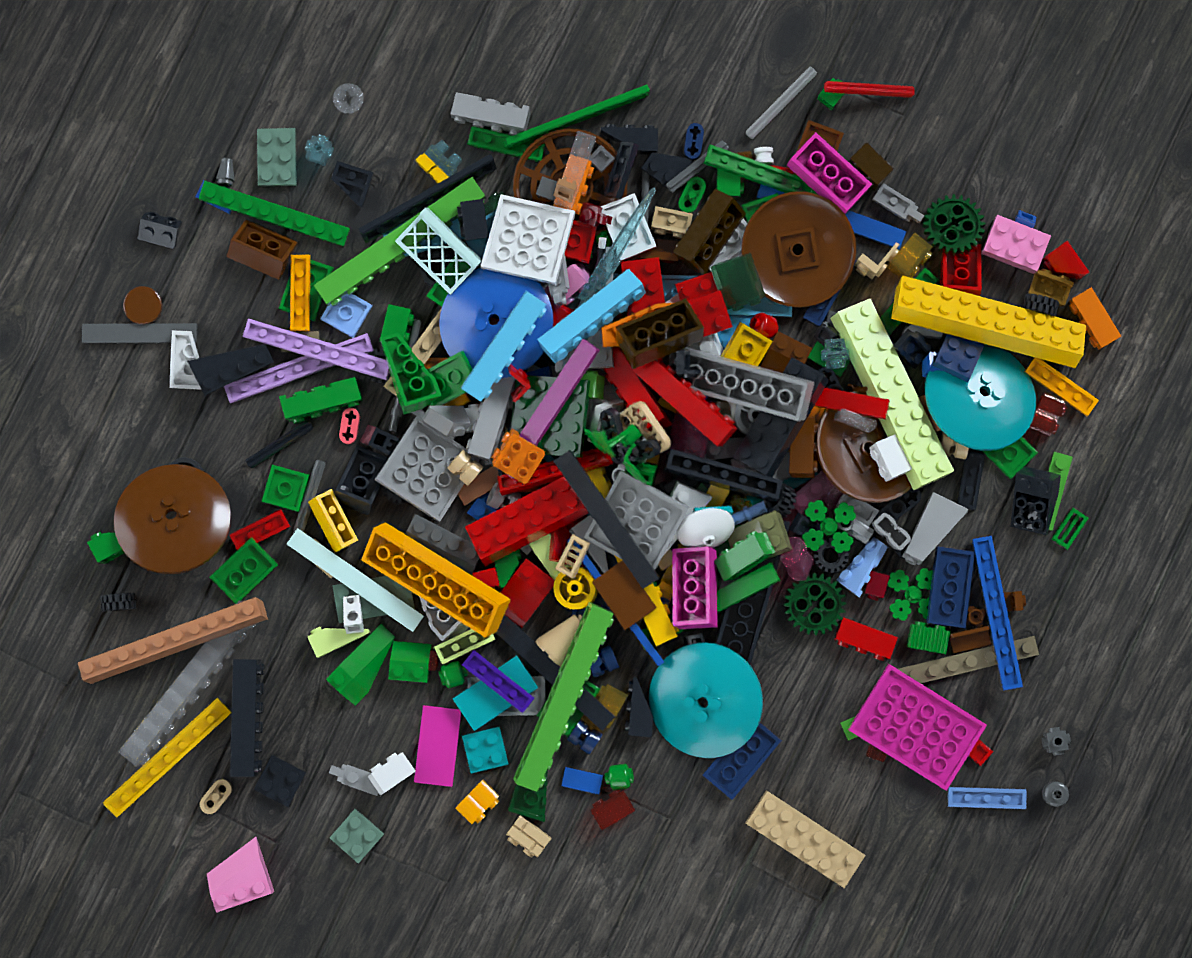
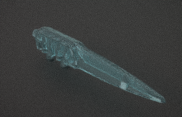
M655 187L648 192L635 209L607 253L604 252L578 296V299L581 300L578 307L602 290L619 266V259L636 232L653 197Z

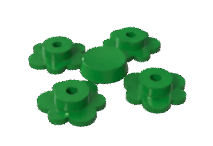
M821 500L809 502V508L805 510V515L810 517V520L813 522L816 520L822 521L820 525L821 531L810 529L809 532L804 533L802 536L805 541L804 546L817 551L819 545L824 544L822 539L824 534H833L834 540L831 541V545L835 547V551L837 553H842L844 550L849 551L850 545L853 544V538L848 536V533L845 531L842 533L836 532L838 528L837 522H843L847 525L850 521H853L856 518V514L853 512L854 507L852 505L848 506L845 502L840 503L839 508L834 509L836 514L834 520L833 518L825 519L827 508Z
M926 568L920 570L916 576L918 587H908L909 577L905 575L903 570H897L895 573L890 574L888 586L894 588L896 592L906 590V600L896 599L895 603L889 607L893 613V618H899L901 621L906 620L908 614L911 613L910 603H917L919 601L920 607L918 612L922 614L923 618L927 619L929 597L921 599L922 592L920 589H931L933 570L928 571Z

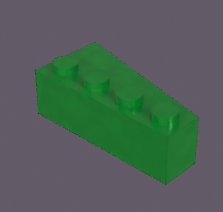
M355 377L330 383L329 387L325 385L314 387L308 393L307 391H298L290 398H286V395L279 396L285 419L289 422L293 421V424L303 422L305 417L311 416L312 419L323 416L322 413L330 411V413L341 411L340 407L348 405V408L358 406L359 402L363 401Z

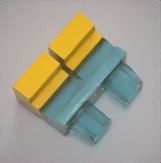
M443 140L435 146L432 144L426 152L415 159L416 163L427 174H430L437 183L454 175L457 172V167L462 162V158L455 152L448 159L443 155L449 149V146Z

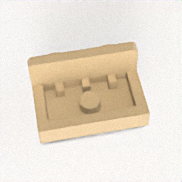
M655 206L651 230H654L655 234L665 235V233L673 234V237L682 239L687 228L691 225L693 214Z

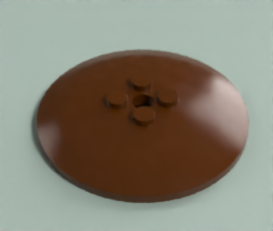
M788 192L765 202L748 221L742 237V262L751 283L768 299L791 307L812 306L832 297L848 280L856 258V239L848 218L832 201L810 192ZM795 244H800L803 248L800 255H795L792 251Z
M854 391V392H851V393H857V394L867 395L866 391H862V392ZM831 409L825 411L816 433V452L823 472L837 489L859 501L882 503L894 500L912 488L906 474L886 482L879 473L876 461L864 449L865 444L872 446L876 442L888 438L879 418Z
M180 464L159 466L136 477L121 494L114 513L115 534L124 553L140 567L162 574L187 572L208 562L224 544L231 524L229 501L219 483L200 469ZM171 511L177 513L174 519L166 518L167 513Z

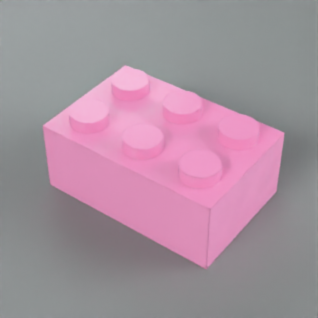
M997 215L993 220L981 254L1035 274L1038 271L1051 235Z

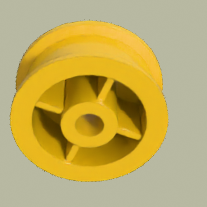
M583 567L579 568L575 578L560 572L554 582L555 597L566 608H586L588 603H593L598 595V591L592 583L595 579ZM574 585L578 586L577 591H574Z

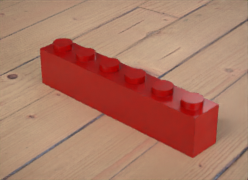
M663 358L632 369L634 373L716 446H723L737 428L733 425L735 422L727 415L724 417L719 413L720 409L714 403L709 404L702 392L693 390L690 387L692 384L683 377L681 379L676 374L677 370L671 365L666 366L662 362Z

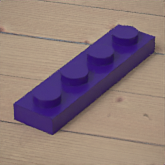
M475 650L462 664L463 667L522 713L535 699Z

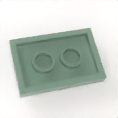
M295 128L257 129L259 187L297 186Z

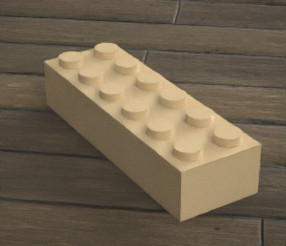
M767 790L745 822L843 888L846 887L865 857L863 853Z

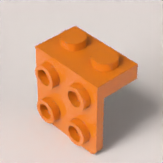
M512 428L510 432L504 434L501 440L503 442L501 447L494 450L491 456L493 458L492 464L499 470L526 484L545 456V452L520 437L519 432Z

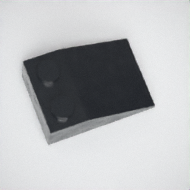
M357 445L335 490V497L339 504L369 516L382 486L375 478L385 465L388 457Z

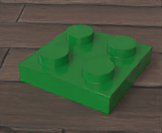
M272 465L262 502L299 512L310 475Z

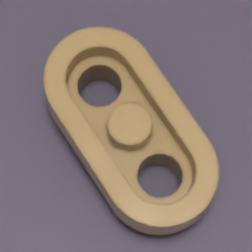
M226 779L217 780L201 799V810L206 814L217 812L232 793L231 783ZM221 785H224L226 787L225 792L220 791L219 788ZM209 800L214 802L212 808L207 805Z

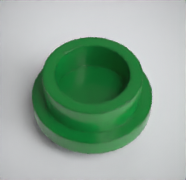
M603 230L596 236L597 245L599 237L606 238V247L612 246L613 242L608 230Z

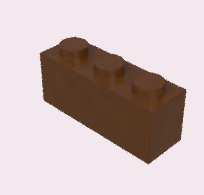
M807 417L790 446L789 474L791 478H815V472H818V461H815L817 453L816 433L819 423H817L815 417Z

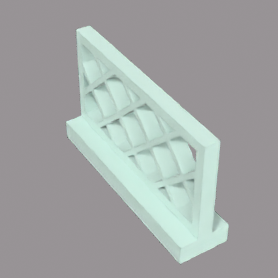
M424 208L420 215L395 241L450 295L482 263V259L429 208ZM421 219L427 224V233H417L416 225ZM406 235H414V247H407L402 242ZM417 235H427L428 246H417ZM430 235L440 236L441 246H431ZM428 248V260H420L417 257V249ZM431 248H441L442 260H431ZM444 248H452L455 251V259L444 260ZM458 261L467 262L471 268L466 273H458ZM431 262H442V273H434L431 270ZM445 262H455V273H445ZM445 275H456V284L451 289L445 284Z

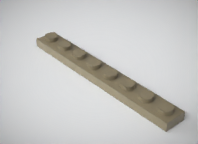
M1035 636L1014 641L1017 660L1039 655ZM994 646L899 668L898 670L917 682L924 683L998 664Z

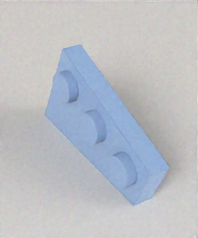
M873 537L867 542L862 551L854 557L850 565L842 571L836 581L860 598L863 584L869 582L871 578L869 574L872 568L878 566L888 547Z

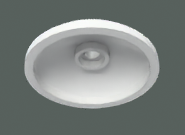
M717 508L703 509L690 514L682 521L677 530V536L680 543L687 548L706 546L715 548L723 544L731 536L735 523L731 514L725 510Z

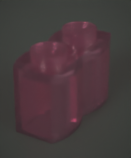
M788 537L792 550L780 554V560L787 567L788 575L794 581L807 580L814 562L813 557L806 550V545L801 538Z

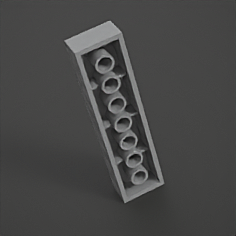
M688 347L681 349L690 350V370H701V374H695V378H685L692 384L690 387L693 390H699L704 395L789 419L797 421L806 419L814 386L813 381ZM677 351L662 357V362L666 366L671 365L677 370V366L674 364V356L677 354ZM677 374L682 379L683 374Z

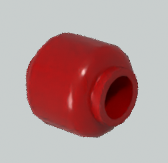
M758 313L750 320V328L771 339L778 332V323L773 316Z

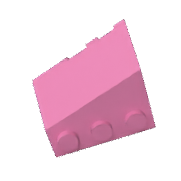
M257 837L253 838L207 873L210 895L216 912L274 892Z

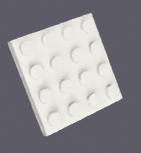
M500 195L481 268L556 285L574 221L575 211Z

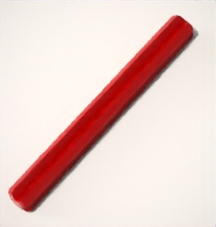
M826 81L824 83V91L829 93L909 98L915 94L913 86Z

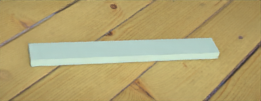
M297 528L288 541V546L412 632H414L424 616L300 529Z

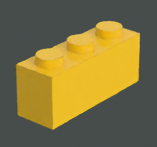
M332 489L314 497L308 502L334 553L358 541Z

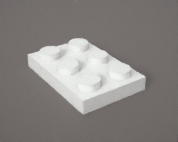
M635 193L601 206L603 208L602 214L613 217L612 223H606V227L620 261L656 247Z

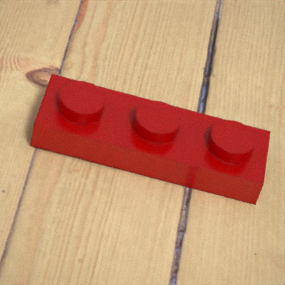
M282 509L231 533L230 537L238 550L250 537L258 543L290 527V524Z

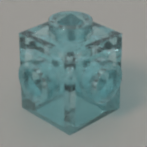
M319 134L317 137L312 135L311 140H308L305 146V151H307L305 158L307 161L326 166L327 159H331L334 151L331 141H328V137Z
M844 338L825 340L824 350H821V360L825 361L826 369L845 368L846 360H849V349L845 346Z

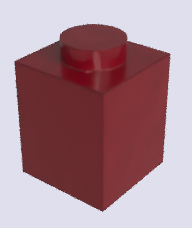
M871 571L869 574L871 578L866 583L863 594H867L868 599L878 601L879 598H884L889 575Z

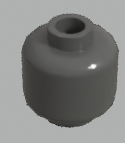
M1052 781L1044 786L1042 796L1047 804L1059 807L1068 801L1069 790L1063 783Z

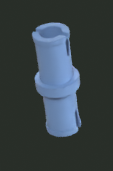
M761 501L751 507H743V510L732 514L735 525L747 520L751 521L752 518L768 511L764 502Z

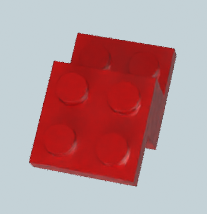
M712 272L674 284L679 300L686 298L704 327L703 337L732 328L721 290H717Z

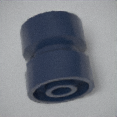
M610 645L600 649L596 662L592 663L590 667L594 678L603 675L606 670L611 672L619 668Z
M580 719L567 740L574 745L579 744L580 749L590 755L603 734L595 728L590 729L589 724ZM582 733L587 735L585 739L580 736Z

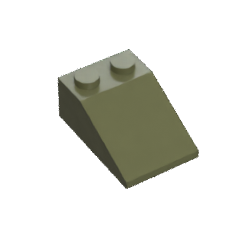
M777 511L757 517L735 528L728 538L732 549L734 543L747 539L746 536L754 531H757V533L766 532L776 552L767 559L792 550L781 514Z

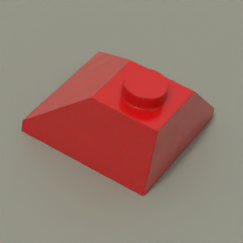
M1068 241L1043 258V266L1046 270L1051 271L1053 275H1063L1080 280L1089 273Z

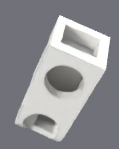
M360 596L343 597L346 633L364 632Z

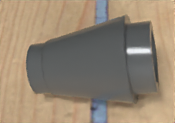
M221 159L216 177L217 185L226 188L233 186L235 179L232 159Z

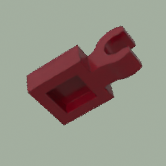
M583 202L579 221L592 226H599V223L604 225L606 223L611 224L613 217L602 214V207Z

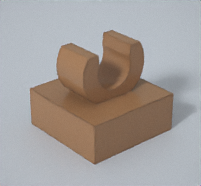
M565 176L562 179L559 178L553 196L572 202L577 188L576 181L574 180L573 183L566 181L567 177Z

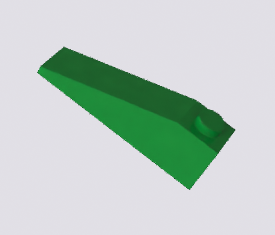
M381 624L326 680L356 706L369 693L395 636Z

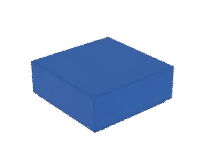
M1020 210L1016 215L1015 222L1034 228L1036 216Z

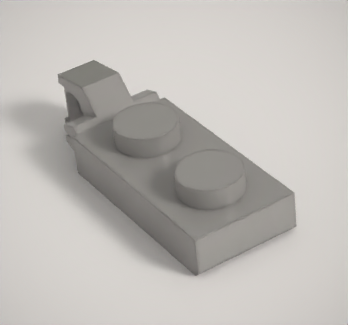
M884 183L872 199L908 222L912 219L920 224L924 218L923 214L916 211L918 207L913 201Z
M565 253L556 285L548 283L550 295L553 297L554 303L559 306L567 304L565 293H568V289H570Z
M342 764L341 768L331 766L329 773L338 776L337 781L378 796V791L368 778L371 774L370 772L351 765Z

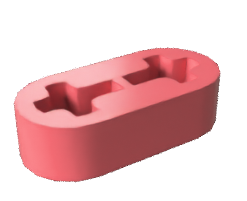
M348 408L342 414L339 437L345 444H352L357 439L360 414L354 408ZM353 412L356 419H352V424L349 425V419L346 418V415ZM348 427H350V433L353 435V438H349V441H346L343 434L347 433Z

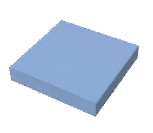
M346 294L341 297L342 301L337 305L332 306L331 304L327 306L320 320L354 338L370 312L372 305L354 294Z

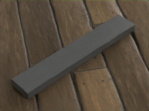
M152 323L144 325L82 324V343H171L172 330L192 331L194 341L197 343V323Z

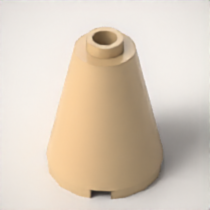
M574 614L536 640L543 652L546 651L549 654L548 657L560 667L583 617L581 614L579 616Z

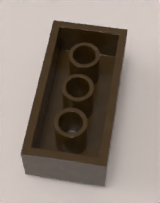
M715 189L709 195L707 202L697 213L695 220L687 228L685 235L677 243L673 252L687 268L700 275L706 274L746 213L733 197Z
M685 298L617 326L616 341L632 368L635 369L702 341L704 327Z

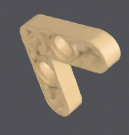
M636 402L620 414L623 430L628 427L624 423V417H627L630 425L637 426L646 440L654 439L658 443L660 440L662 441L660 453L669 449L671 444L669 437L644 402ZM647 422L652 425V432L647 429ZM612 431L613 438L618 436L617 433L614 434V431Z

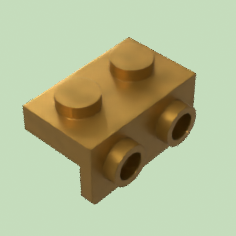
M1041 269V271L1038 270L1034 274L1028 293L1053 298L1059 302V306L1064 307L1074 282L1070 281L1069 277L1063 275L1057 277L1052 275L1051 271Z

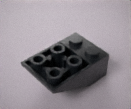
M1026 466L1016 473L1010 527L1043 535L1048 534L1059 494L1060 474Z

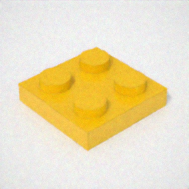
M740 322L721 356L759 366L773 341Z

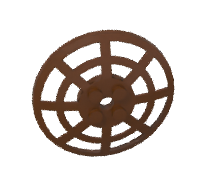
M562 129L545 134L535 140L525 150L516 166L513 179L514 197L520 199L519 180L521 174L532 178L531 196L533 202L542 204L551 202V200L542 197L538 198L536 195L537 180L541 181L543 176L558 182L559 178L562 179L566 168L560 155L577 154V157L589 158L592 155L587 151L590 141L602 145L614 158H616L617 152L604 139L588 131ZM564 136L582 137L583 141L580 149L562 148L556 150L552 139ZM545 143L550 154L546 155L539 162L535 170L524 167L526 160L532 152ZM553 159L557 169L553 171L551 176L540 173L542 168ZM614 162L602 173L597 170L593 172L591 179L587 178L585 185L588 186L586 196L581 197V204L583 202L588 203L590 199L601 202L599 205L601 207L619 200L593 192V181L602 176L606 188L609 179L608 173L611 172ZM627 183L622 198L627 196ZM603 225L600 229L596 230L595 237L601 231L607 230L606 225Z

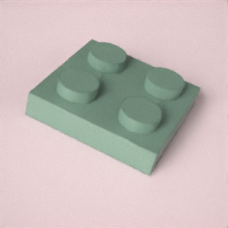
M355 808L331 835L330 839L359 863L384 833Z

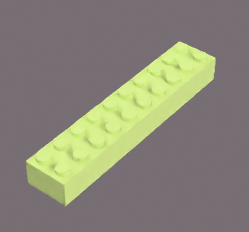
M871 299L837 312L830 319L836 331L839 332L840 340L863 387L866 386L868 388L866 391L867 395L890 400L887 418H879L887 437L896 435L912 469L905 474L913 490L952 473L954 469Z

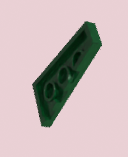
M548 769L544 775L545 782L542 787H539L537 792L518 784L515 785L508 811L545 822Z

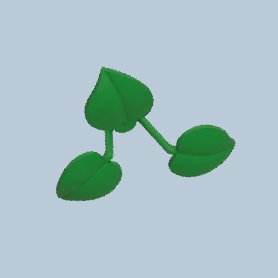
M633 424L609 441H607L605 431L590 432V429H584L592 444L601 452L608 453L612 457L615 456L611 450L614 445L619 442L625 447L629 445L630 447L622 462L635 479L646 485L652 484L642 477L628 459L632 449L636 446L634 442L642 436L641 432Z

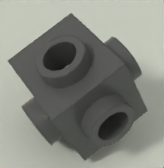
M1060 727L1049 728L1048 732L1043 733V738H1041L1043 749H1046V752H1052L1053 756L1064 754V750H1068V745H1071L1069 733H1066V730H1060ZM1056 738L1060 739L1059 745L1055 744Z

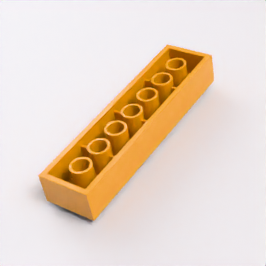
M386 522L373 528L361 559L363 562L485 638L497 632L510 602L508 597Z

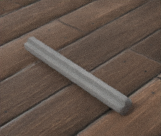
M809 67L746 130V135L750 139H754L816 76L817 72L812 67Z

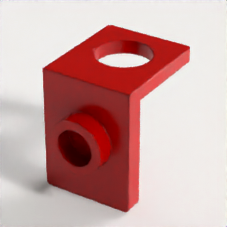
M510 364L508 367L509 373L521 383L511 393L513 402H516L531 385L527 374L519 368L517 370Z

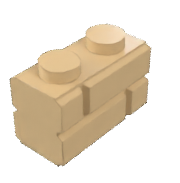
M522 815L518 817L506 834L509 836L507 839L515 846L520 844L525 848L523 852L531 858L534 855L538 857L551 840L549 835Z

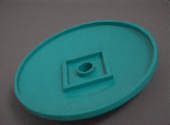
M985 344L968 382L945 371L938 370L934 372L929 371L925 382L926 403L937 426L955 442L981 451L1005 448L1015 443L1024 435L1035 415L1036 395L1032 380L1025 372L1026 369L1006 350ZM980 388L985 389L988 392V396L981 395Z
M694 643L681 647L664 659V663L657 668L650 685L649 705L656 727L671 745L692 756L715 758L736 751L752 737L761 719L763 695L755 672L739 654L718 644ZM700 697L708 700L707 707H702L699 704Z

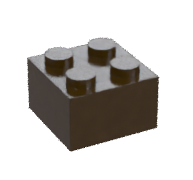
M867 142L849 160V163L872 183L868 190L872 189L875 191L894 170Z

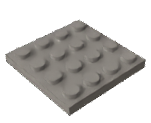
M416 416L375 480L437 522H440L464 485L459 479L460 475H454L447 467L462 450H465L467 453L468 450ZM471 456L472 461L476 460L479 462L480 458Z
M621 470L605 500L655 570L687 514L689 507ZM593 520L584 538L622 559L596 521Z

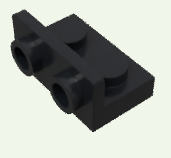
M909 329L893 345L908 365L914 369L930 352L934 353L932 351L933 347L924 341L925 337L918 331L914 333Z

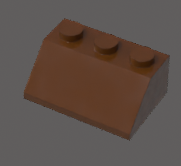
M245 220L230 241L227 257L279 280L286 270L298 242Z

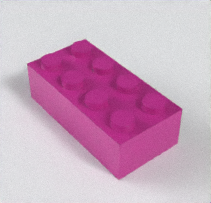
M816 132L786 165L818 195L827 198L837 205L844 214L854 206L872 185L869 180Z
M710 546L672 549L673 626L679 629L717 627V566L714 561L717 559V550Z

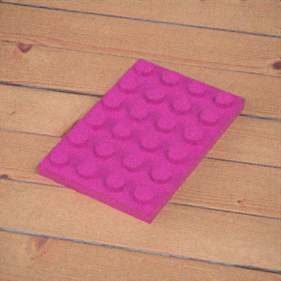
M888 664L848 730L947 791L987 725Z

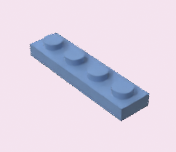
M949 787L948 807L1026 809V789Z

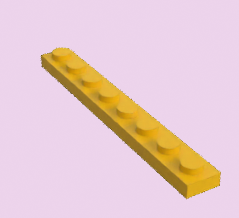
M216 698L103 802L104 806L118 817L232 713L231 710L219 698Z

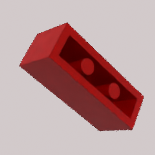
M842 617L843 619L840 621L834 638L838 641V645L846 648L849 645L856 647L855 651L865 655L867 652L873 653V658L885 661V658H891L898 637Z

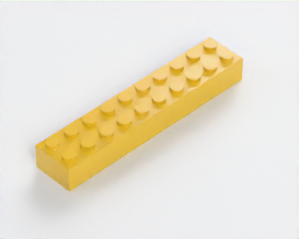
M903 275L896 287L891 319L1076 368L1083 356L1086 325Z

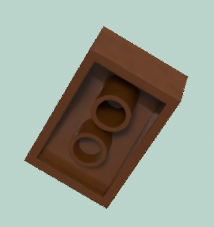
M778 331L760 367L783 373L791 358L805 364L812 348Z

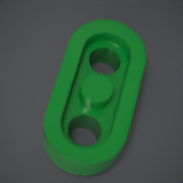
M693 177L688 181L678 203L679 209L682 212L693 213L696 210L706 189V183L702 178ZM695 184L699 185L700 189L697 191L693 189V185ZM689 201L692 205L691 207H685L684 203Z

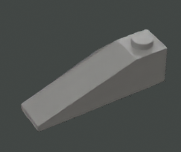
M419 596L423 605V611L429 620V626L442 642L465 632L469 628Z

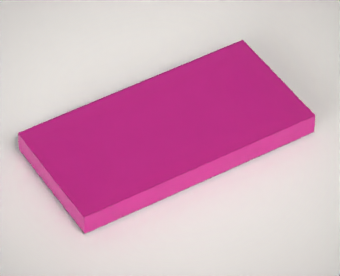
M423 705L414 778L415 783L453 787L461 720L460 709Z

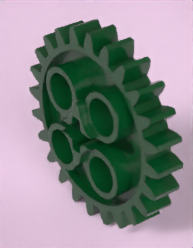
M955 194L952 195L951 199L945 195L944 201L938 198L937 204L932 202L931 208H927L926 211L928 215H924L923 218L927 221L923 223V227L927 228L924 231V235H929L927 242L933 240L932 247L938 245V252L945 249L946 255L949 251H952L953 256L956 255L958 250L963 255L964 249L970 252L971 246L976 248L977 241L980 242L982 239L980 235H983L985 232L982 228L986 224L981 222L984 219V215H978L981 212V208L975 209L976 202L970 205V198L963 201V195L956 199ZM953 210H959L962 214L955 215ZM943 219L945 224H939L936 220ZM968 225L972 230L966 231L963 229V226ZM946 235H954L955 240H949Z
M813 573L810 579L808 574H806L804 581L802 578H798L799 584L792 582L794 589H787L791 595L784 596L785 599L789 600V603L783 604V606L789 607L785 614H791L788 621L794 620L793 627L799 625V632L805 628L807 635L810 634L811 630H813L815 636L818 630L825 634V628L832 631V624L836 627L838 626L836 619H843L839 614L846 612L844 609H841V606L847 604L846 602H841L845 595H839L842 587L836 589L837 581L831 584L830 576L823 580V574L817 578L816 573ZM813 585L818 586L820 589V593L817 596L810 594L809 590ZM826 591L827 595L818 603L819 608H813L806 617H803L804 612L812 606L810 601H816ZM799 599L805 600L807 604L804 610H799L796 606V602ZM825 599L833 601L832 609L829 610L824 607ZM814 612L820 615L818 623H813L810 620V615Z

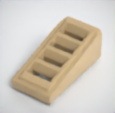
M572 535L555 569L571 578H575L590 543ZM574 542L582 545V550L574 546ZM571 549L579 552V556L571 553ZM568 556L576 559V562L568 560ZM565 563L573 566L572 570L565 567Z

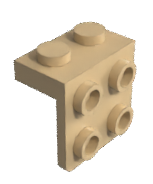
M896 242L879 265L862 254L854 265L857 267L856 271L862 276L867 275L871 279L875 275L879 278L888 266L885 263L887 261L891 263L898 254L899 250L897 248L900 244Z

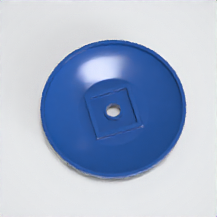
M482 268L474 270L451 295L447 294L442 305L439 322L440 335L449 356L451 357L460 351H464L473 369L524 292L528 291L546 304L544 308L547 310L541 319L537 317L533 323L536 327L530 335H525L523 338L525 343L519 351L515 350L512 355L514 359L511 364L517 370L520 368L525 371L530 368L544 353L537 339L553 328L554 318L551 302L540 283L535 280ZM494 315L499 316V322L496 325H491L490 318ZM505 366L501 371L503 373L501 379L512 377L508 367Z

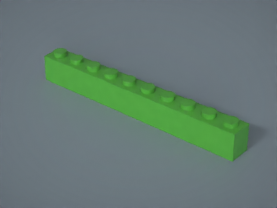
M471 177L427 208L448 227H451L453 225L452 221L458 218L457 207L461 206L460 202L477 199L484 200L486 197L473 177ZM420 213L316 283L314 286L328 306L331 304L332 306L337 305L342 301L341 297L356 292L358 290L357 286L372 281L374 279L373 275L378 272L381 274L390 268L389 264L394 261L398 263L404 259L406 252L395 241ZM421 219L416 225L417 233H427V224ZM406 235L402 242L407 247H414V235ZM417 235V246H421L420 243L427 239V235ZM430 235V240L435 238L437 235Z
M591 602L588 603L513 778L516 784L536 792L539 787L543 786L546 770H549L553 763L552 756L560 747L561 741L559 740L561 735L567 731V721L575 712V702L577 698L580 699L582 696L584 681H587L590 677V667L598 658L599 652L597 651L599 646L605 642V632L613 623L614 613L609 609Z

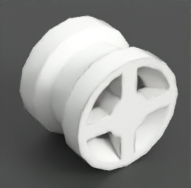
M755 148V161L766 165L773 164V159L771 158L773 148Z

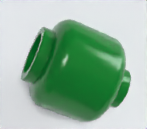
M459 661L443 664L441 670L438 671L442 686L446 685L447 688L464 684L465 677L468 676L466 668L461 666Z
M627 764L611 765L608 773H605L606 784H610L613 790L628 789L631 783H634L632 768H629Z

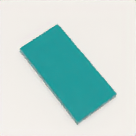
M515 656L498 668L529 694L538 688L518 656ZM481 680L453 698L474 731L512 706Z

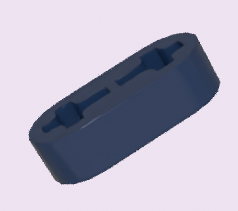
M698 123L691 124L686 133L684 154L686 158L691 160L698 159L702 150L704 129ZM694 128H698V132H701V134H697L696 140H692L693 133H690ZM692 143L695 144V150L698 151V153H694V156L690 155V152L687 151V149H691Z

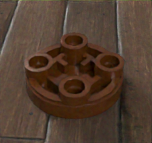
M145 286L136 287L129 291L124 299V312L136 324H150L160 318L162 300L159 294L152 288Z

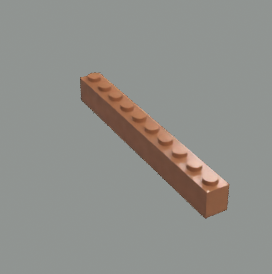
M255 597L78 662L82 680L92 684L267 620L268 617L263 601Z

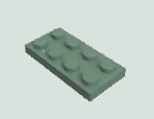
M387 576L371 578L374 582L415 609L412 591ZM345 584L332 585L339 623H344L343 597L359 594ZM360 596L363 619L388 615Z

